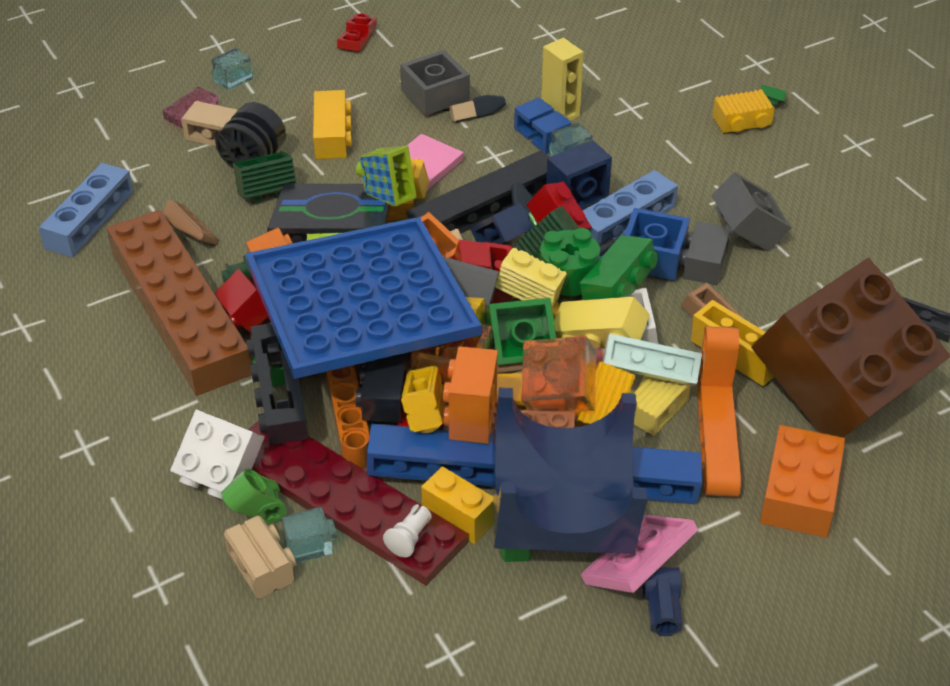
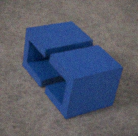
M539 97L515 107L514 129L527 140L531 139V143L539 150L548 154L570 144L571 122L558 111H555L543 99Z

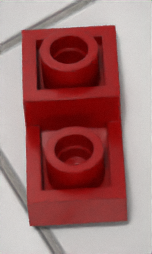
M364 13L355 14L346 22V32L337 39V48L360 52L369 41L377 24V19L371 18Z

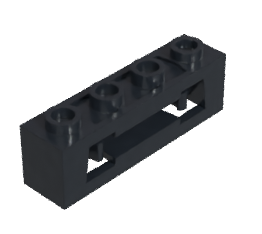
M272 324L251 326L253 339L246 341L249 359L256 358V363L250 364L253 383H260V388L254 389L257 408L263 407L264 413L258 414L260 432L268 434L269 445L308 439L298 378L294 379ZM267 358H269L270 366L281 365L282 358L288 398L276 400L277 409L275 408Z

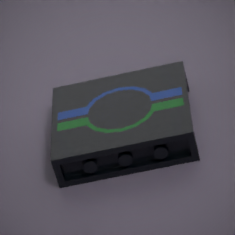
M284 184L267 227V232L279 227L283 236L288 234L292 243L307 241V234L345 233L386 224L390 204L367 195L364 184Z

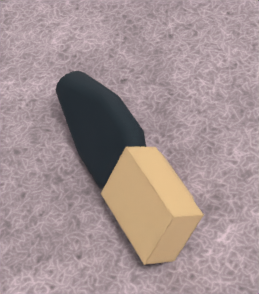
M483 95L475 97L472 101L451 105L449 108L452 121L474 116L484 117L491 115L504 107L506 100L504 96Z

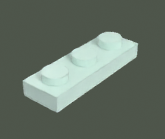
M609 333L602 362L626 372L695 386L698 381L702 353Z

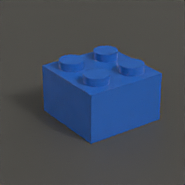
M638 208L633 209L624 236L653 239L654 251L657 252L658 260L655 268L648 275L676 280L682 251L686 247L690 218Z

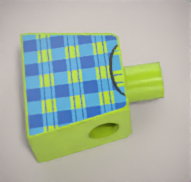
M409 146L379 148L361 155L360 161L356 165V174L359 177H363L367 195L392 206H398L417 198Z

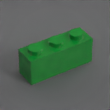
M621 235L580 282L583 300L630 297L657 264L658 256L657 252L654 251L653 239Z

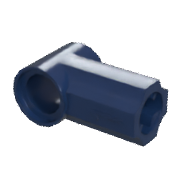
M660 567L642 584L643 598L648 601L650 630L656 632L659 636H672L682 629L679 601L681 596V574L679 567Z

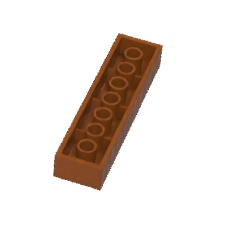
M162 211L149 212L145 215L106 227L113 256L195 396L251 376L250 364L252 363L251 358L249 359L247 344Z

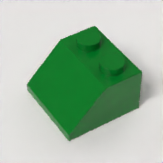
M550 298L488 305L485 312L488 338L491 350H498V366L559 359Z

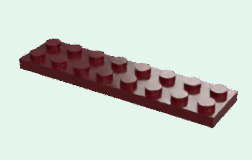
M259 420L248 429L265 437L252 470L268 479L275 480L278 483L280 493L425 586L469 543V534L429 510L432 519L418 534V541L414 545L412 555L409 557L395 555L385 545L383 541L384 533L388 529L393 528L397 523L403 522L414 505L418 504L421 507V504L377 477L367 475V471L346 460L310 436L304 440L269 445L268 434L260 432Z

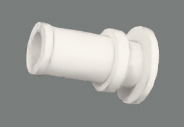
M414 505L403 522L397 523L393 528L388 529L384 533L383 541L387 548L400 557L411 556L414 552V545L418 541V534L432 519L430 511L424 506Z

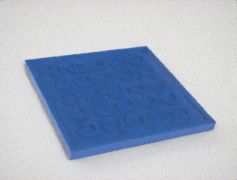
M420 217L246 253L247 265L294 379L481 335V323Z

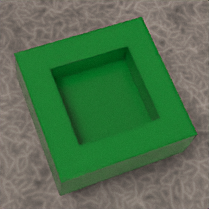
M761 85L760 89L763 90L772 105L778 106L779 102H786L788 96L786 91Z

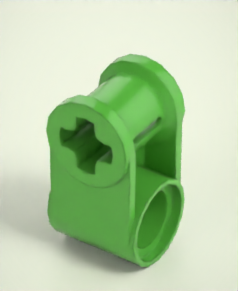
M245 469L221 492L223 501L231 510L251 518L259 515L266 524L279 522L287 513L285 503L278 496L280 491L278 483L275 480L258 474L252 469Z

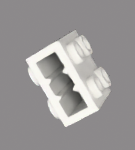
M196 409L170 471L181 475L179 482L194 488H198L199 484H203L209 487L208 494L223 499L221 495L222 490L245 469H252L265 437Z

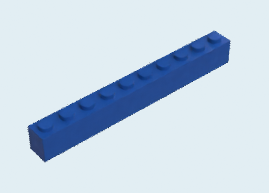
M372 424L367 450V475L427 481L443 466L473 485L493 486V434H490L489 444L449 440V430H435L430 433H422L421 431H410L409 427ZM632 447L634 487L646 488L647 500L697 504L702 486L701 453Z

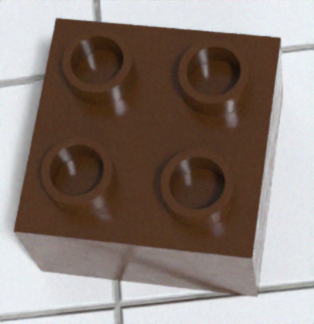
M869 257L784 313L751 346L818 432L843 438L950 358V354L938 341L933 330L923 323L894 288L889 277L883 274Z

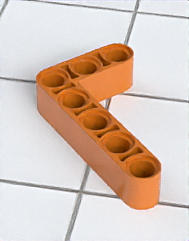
M705 326L701 349L702 357L697 381V401L705 496L739 497L741 473L732 388L739 350V329L737 327Z
M367 362L325 372L341 456L362 469L367 467V450L370 435L367 421H362L361 407H356V390L359 388L357 376H360L361 365H366Z

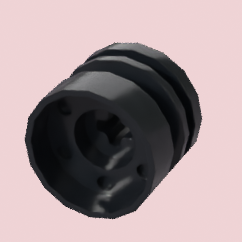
M256 102L245 103L231 117V120L217 132L215 138L216 149L220 157L234 169V162L276 153L284 144L286 128L281 118L266 105Z

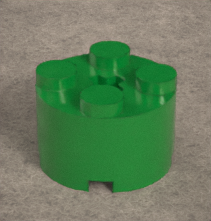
M585 228L547 232L540 247V261L552 264L560 268L561 271L566 272L560 295H582L580 282L600 260V246L598 242L591 236V232Z

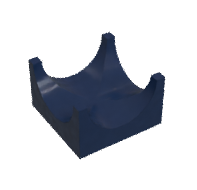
M499 387L492 442L494 548L635 554L647 503L646 488L634 487L632 443L637 405L636 394L622 393L616 407L608 415L594 423L574 428H556L539 424L526 417L514 402L513 388Z

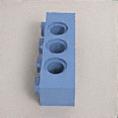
M101 163L91 172L72 194L39 226L44 249L73 258L134 192L130 171Z
M653 170L587 209L582 210L592 226L589 230L591 236L598 244L606 241L608 238L617 240L621 235L625 234L634 208L659 213L670 211L676 207L678 185L656 170Z

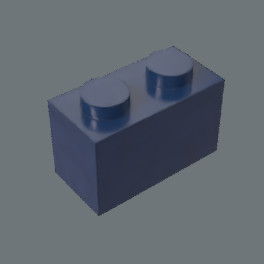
M520 202L470 227V230L476 242L502 244L533 227L530 223L529 213Z

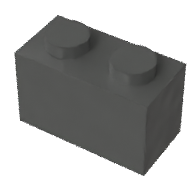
M697 221L694 232H688L685 247L688 250L683 249L680 266L685 267L683 279L702 283L707 282L712 285L718 284L730 237V231L726 227Z

